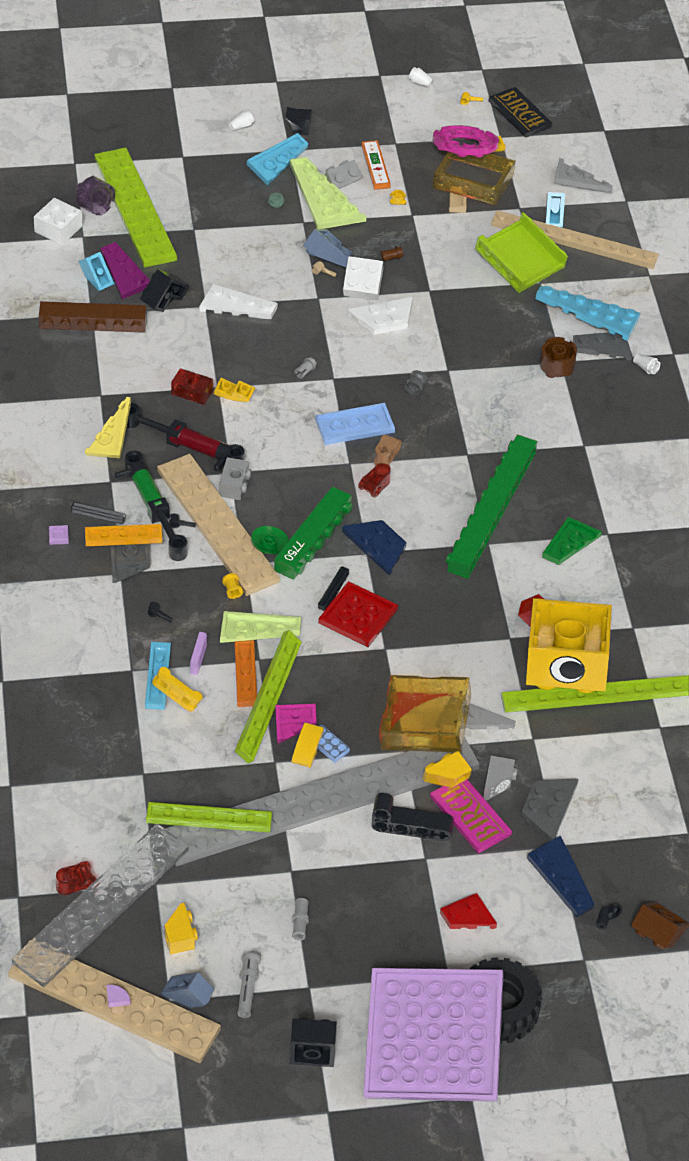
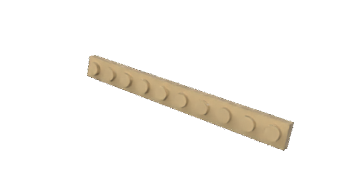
M497 210L492 219L491 226L504 229L519 221L521 216ZM532 220L557 244L653 270L658 260L659 254Z

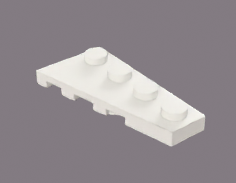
M213 284L199 306V311L214 310V313L222 314V311L232 312V315L236 316L248 314V317L271 319L277 310L278 303Z

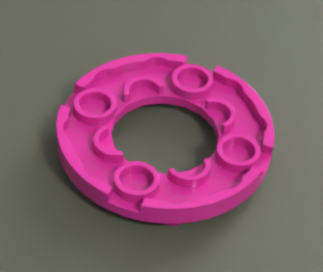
M464 125L441 127L440 131L435 130L433 132L432 139L438 150L456 153L460 157H466L467 155L483 157L484 154L496 151L499 143L498 137L492 132L486 131L485 133V131L477 127ZM458 137L475 139L479 141V145H476V143L473 145L465 143L460 145V142L451 139Z

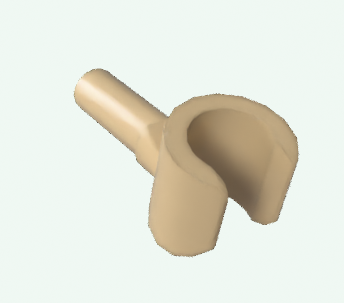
M320 261L313 265L312 272L316 275L321 271L333 277L337 275V273L325 268L324 264Z

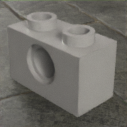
M227 457L219 482V494L221 497L241 500L242 494L247 491L248 483L246 480H250L251 477L249 461Z

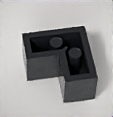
M157 269L153 273L149 284L143 290L140 300L154 310L164 312L172 298L182 300L190 285L174 274Z

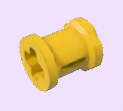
M230 573L223 577L222 583L226 586L227 597L230 599L239 598L243 594V589L239 585V576L235 573Z

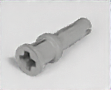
M245 953L241 958L243 967L239 977L242 983L237 1011L238 1016L241 1018H249L251 1016L254 983L259 977L257 968L261 961V957L255 953Z

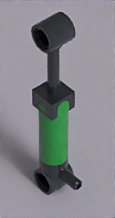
M136 450L127 452L125 455V470L115 472V479L131 476L147 507L148 516L152 524L161 522L169 538V557L174 561L184 560L188 555L187 539L183 535H175L168 521L170 519V506L166 498L161 496L143 460V454Z

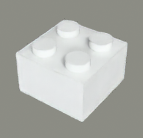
M53 198L34 216L35 232L61 245L83 226L82 211L56 198Z
M349 256L343 287L344 296L378 301L383 275V261Z

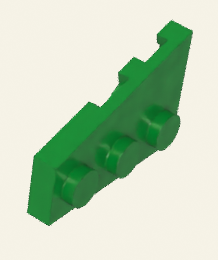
M568 517L544 550L542 558L560 565L601 537L602 531Z

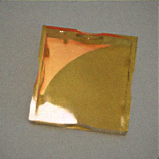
M391 675L387 691V705L382 715L379 730L381 749L430 752L459 751L461 753L471 700L469 677L441 676L428 678Z

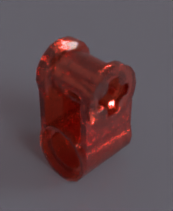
M385 463L377 464L367 475L362 477L358 488L369 492L373 498H376L390 484V466Z
M84 861L59 869L56 872V891L61 895H69L94 887L98 881L91 872V864Z

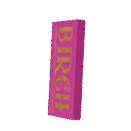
M468 780L453 788L442 786L430 793V798L441 811L453 817V825L478 854L512 835L511 829Z

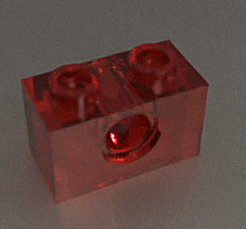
M182 368L178 370L171 381V395L205 405L213 392V378Z

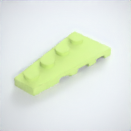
M224 611L220 643L282 637L283 632L288 630L295 636H300L301 617Z

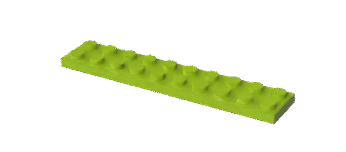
M127 148L94 154L96 164L143 267L177 261L176 252Z

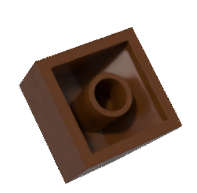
M654 901L642 905L631 926L636 929L635 932L638 935L652 939L655 946L667 949L673 947L689 927V922Z

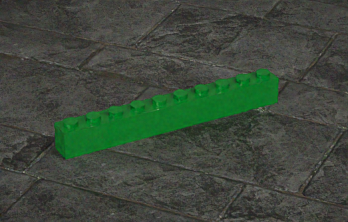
M518 434L514 441H510L508 452H504L501 464L496 466L494 477H490L487 490H483L481 501H477L474 514H470L467 527L462 528L461 538L455 541L453 552L447 556V572L469 579L536 454L538 441Z

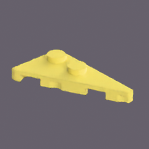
M126 397L118 406V411L108 419L102 427V431L95 436V441L92 445L86 448V456L121 459L131 405L130 397Z

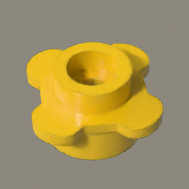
M394 190L390 193L391 204H406V194L404 191Z

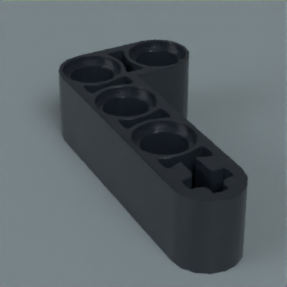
M378 793L375 796L371 824L375 831L439 841H447L451 838L454 822L451 815L393 806L394 799L388 793Z

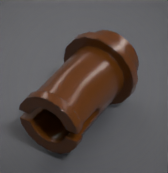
M395 246L393 249L381 251L382 261L385 262L395 258L400 259L403 257L402 248Z

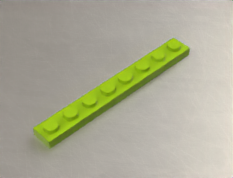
M290 630L283 632L234 751L247 763L254 761L274 712L275 705L279 700L302 643Z

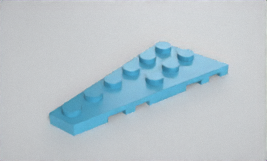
M540 286L536 293L535 299L552 307H562L563 312L567 314L570 312L575 313L576 318L598 328L605 327L609 330V333L613 335L618 333L626 341H628L640 318V313L634 309H625L616 304H607L601 300L588 299L583 295L570 294L565 290H555L550 286Z

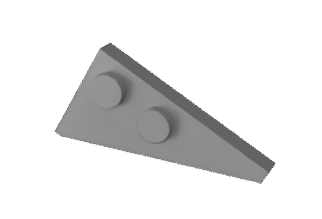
M559 158L554 179L555 184L612 193L613 185L604 180L600 182L594 179L593 174L580 169L574 164L569 166L564 163V159Z
M451 697L437 722L436 729L443 730V727H456V730H463L465 728L475 730L487 729V726H499V729H514L516 721Z

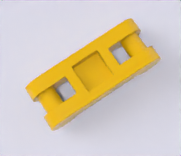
M161 667L152 680L156 688L187 711H194L197 704L203 698L199 691L191 690L171 675L170 670L166 667Z

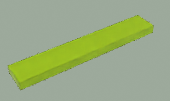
M148 802L146 823L267 833H270L272 821L271 811Z

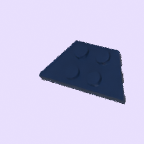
M383 520L342 527V532L388 575L392 573L395 563H398L400 555L406 548L407 542Z

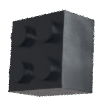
M292 1018L290 1064L334 1067L337 1021Z

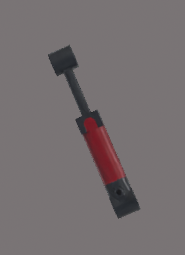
M131 402L127 428H135L142 423L166 433L167 444L177 448L182 445L217 459L218 461L213 466V469L217 472L223 467L227 457L245 460V449L243 446L238 444L229 445L187 428L186 423L176 419L170 427L142 416L139 405Z

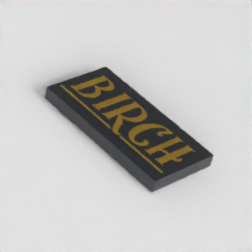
M516 87L489 97V102L525 138L552 127V122Z

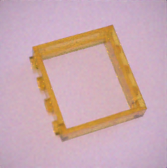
M447 152L434 173L432 188L496 205L514 175L516 160L490 153L484 154L483 157H475L473 155L457 157L454 156L456 153ZM456 160L503 174L497 184L491 186L445 172L452 161Z

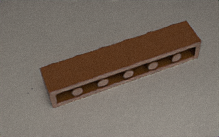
M40 301L39 329L145 333L146 305Z

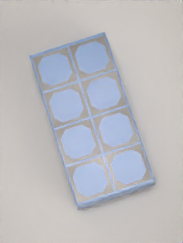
M321 724L319 727L324 728V733L317 748L336 763L349 753V747Z

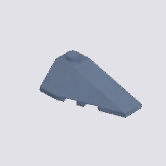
M314 229L303 244L307 248V253L311 256H317L346 268L348 257H352V252L348 248L346 249L341 246L342 242L327 229Z

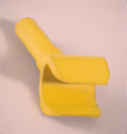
M464 92L460 103L467 105L469 101L483 102V98L473 97L468 92Z

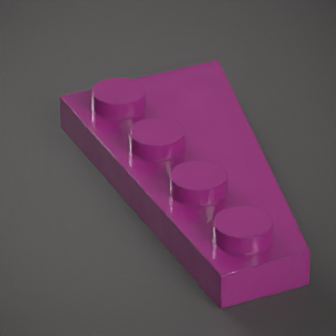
M116 242L101 248L102 257L107 268L110 270V275L115 281V286L119 290L122 300L143 291L147 287L150 280Z

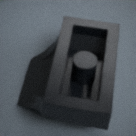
M287 107L285 119L291 125L292 134L308 135L312 109Z

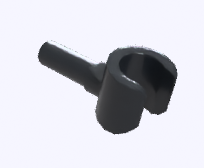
M176 513L170 515L171 519L169 522L174 529L180 527V525L196 527V523L180 520L179 515Z
M151 602L148 615L150 617H161L171 623L173 618L159 611L160 606L158 603Z

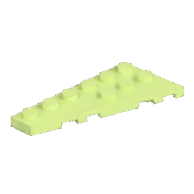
M307 157L290 159V166L317 229L366 222L367 216L364 213L361 214L354 204L352 205L347 200L348 198L333 183L330 184L327 181V177L324 174L321 175L317 171V167Z

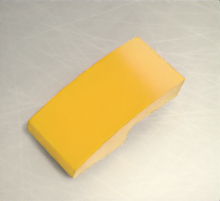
M220 378L213 394L233 401L249 402L255 387L242 381L234 384Z
M304 723L291 763L311 768L317 754V747L324 733L323 727Z

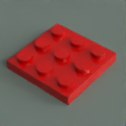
M348 581L318 618V623L361 645L369 647L396 613L398 605Z

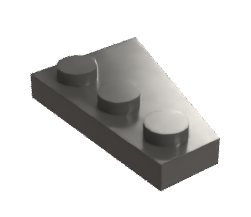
M609 332L573 335L572 341L577 347V353L596 356L607 354L611 358L622 356L626 357L625 360H632L633 355L628 341L622 339L623 336L618 333L615 335Z

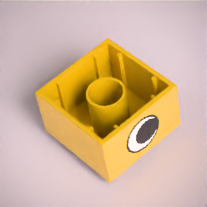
M533 598L526 685H535L544 690H550L555 687L570 688L582 693L606 691L612 605Z

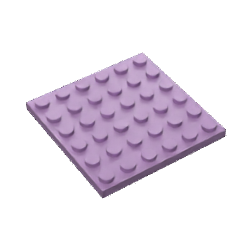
M372 968L364 1098L498 1102L503 970Z

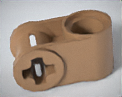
M383 434L375 448L376 457L374 465L378 468H387L398 454L402 440Z

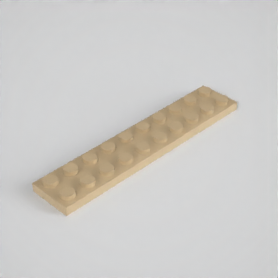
M191 454L157 466V472L192 521L196 523L197 528L229 573H235L239 576V585L246 596L280 582L279 575L263 553L252 545L251 537Z
M29 940L8 972V976L16 981L199 1064L221 1030L220 1024L32 940ZM106 985H116L123 988L130 997L131 1005L109 1007Z

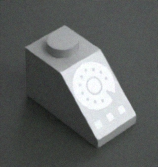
M491 756L483 797L485 800H489L509 789L511 781L516 780L518 768H514V759Z

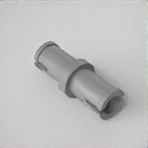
M298 898L295 901V914L292 916V922L294 923L292 937L295 940H304L306 937V925L309 923V916L307 915L309 901L305 898Z

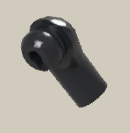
M612 904L603 907L600 910L596 927L601 930L606 929L608 921L617 918L622 913L621 905Z

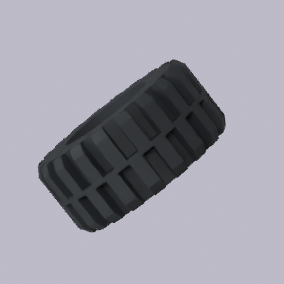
M494 957L490 961L484 959L479 961V965H472L469 969L503 970V991L514 996L519 1003L512 1009L502 1010L500 1044H502V1041L511 1043L515 1041V1038L519 1040L525 1037L526 1032L530 1033L533 1030L534 1024L537 1023L539 1018L542 989L538 985L539 980L535 975L531 976L532 971L528 967L523 968L522 963L515 961V963L511 962L509 958L498 960V957Z

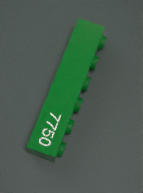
M331 487L275 557L274 570L292 580L298 574H302L305 565L313 560L316 551L323 547L327 537L330 538L335 527L339 526L343 521V517L352 510V495Z

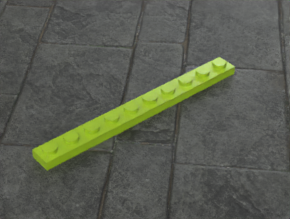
M689 675L606 683V691H594L591 693H582L576 689L559 687L550 690L532 689L502 692L501 699L504 712L507 713L689 696Z

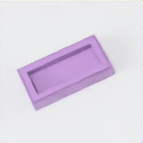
M199 632L190 661V674L197 675L199 673L207 647V634L204 632Z

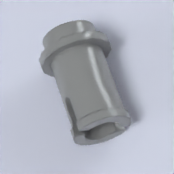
M305 358L304 363L295 369V374L300 372L296 375L298 378H304L309 371L316 368V361L313 358Z

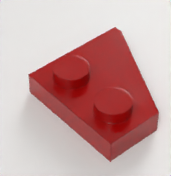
M478 893L440 908V914L450 929H477V926H490V929L497 928V922Z

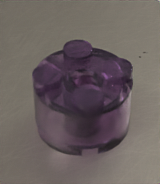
M91 176L76 186L78 206L99 216L105 214L111 208L109 205L111 201L114 202L115 190L107 182L96 176Z

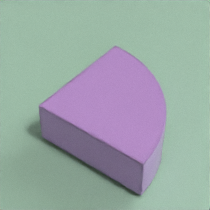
M106 985L109 1007L131 1005L130 997L123 988L116 985Z

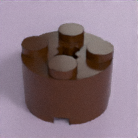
M552 337L546 340L541 348L540 367L547 377H564L573 374L577 355L576 345L572 341H565L563 337Z

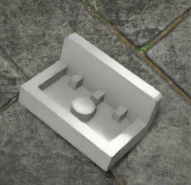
M348 160L343 161L336 168L334 166L329 167L325 170L326 173L324 174L329 183H333L338 189L363 178L355 160L350 162Z

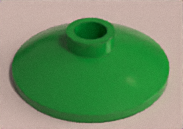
M273 526L258 527L251 534L252 545L260 552L266 554H279L289 541L287 535L282 530Z

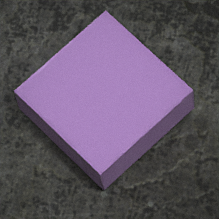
M68 525L49 526L50 545L69 544Z

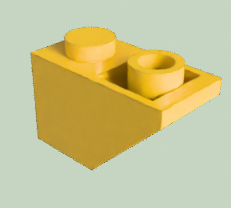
M456 751L453 754H446L436 764L433 762L426 766L422 779L424 782L453 788L469 779L472 769L459 751Z
M185 903L179 904L164 925L165 940L170 955L194 950L195 940H198L196 928L191 927L193 922L191 911L186 910Z

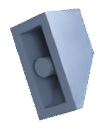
M199 972L171 976L161 994L193 1008L205 1006L210 1001L214 988Z

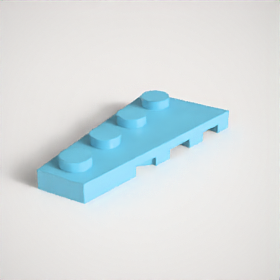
M297 133L248 159L246 165L268 186L290 165V159L297 158L308 148V142Z

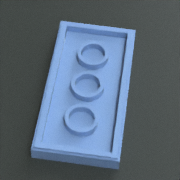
M385 403L315 415V421L325 445L395 433V427Z

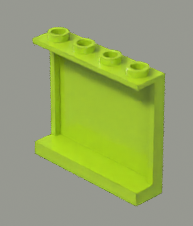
M524 212L521 213L519 221L488 238L484 235L479 236L475 245V249L518 293L563 269L568 258L566 253Z

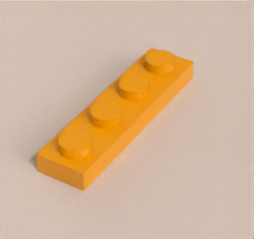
M161 524L85 527L86 546L162 543Z

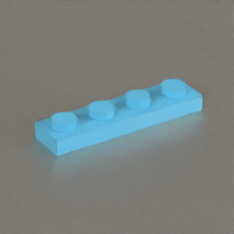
M151 642L145 709L165 710L166 694L156 688L152 680L161 667L169 669L171 643Z

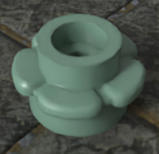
M277 192L272 193L268 199L270 206L274 208L283 206V195Z

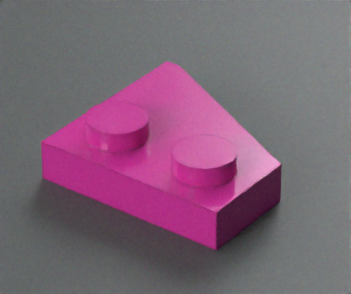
M315 704L275 705L277 743H281L301 733L304 723L316 725Z

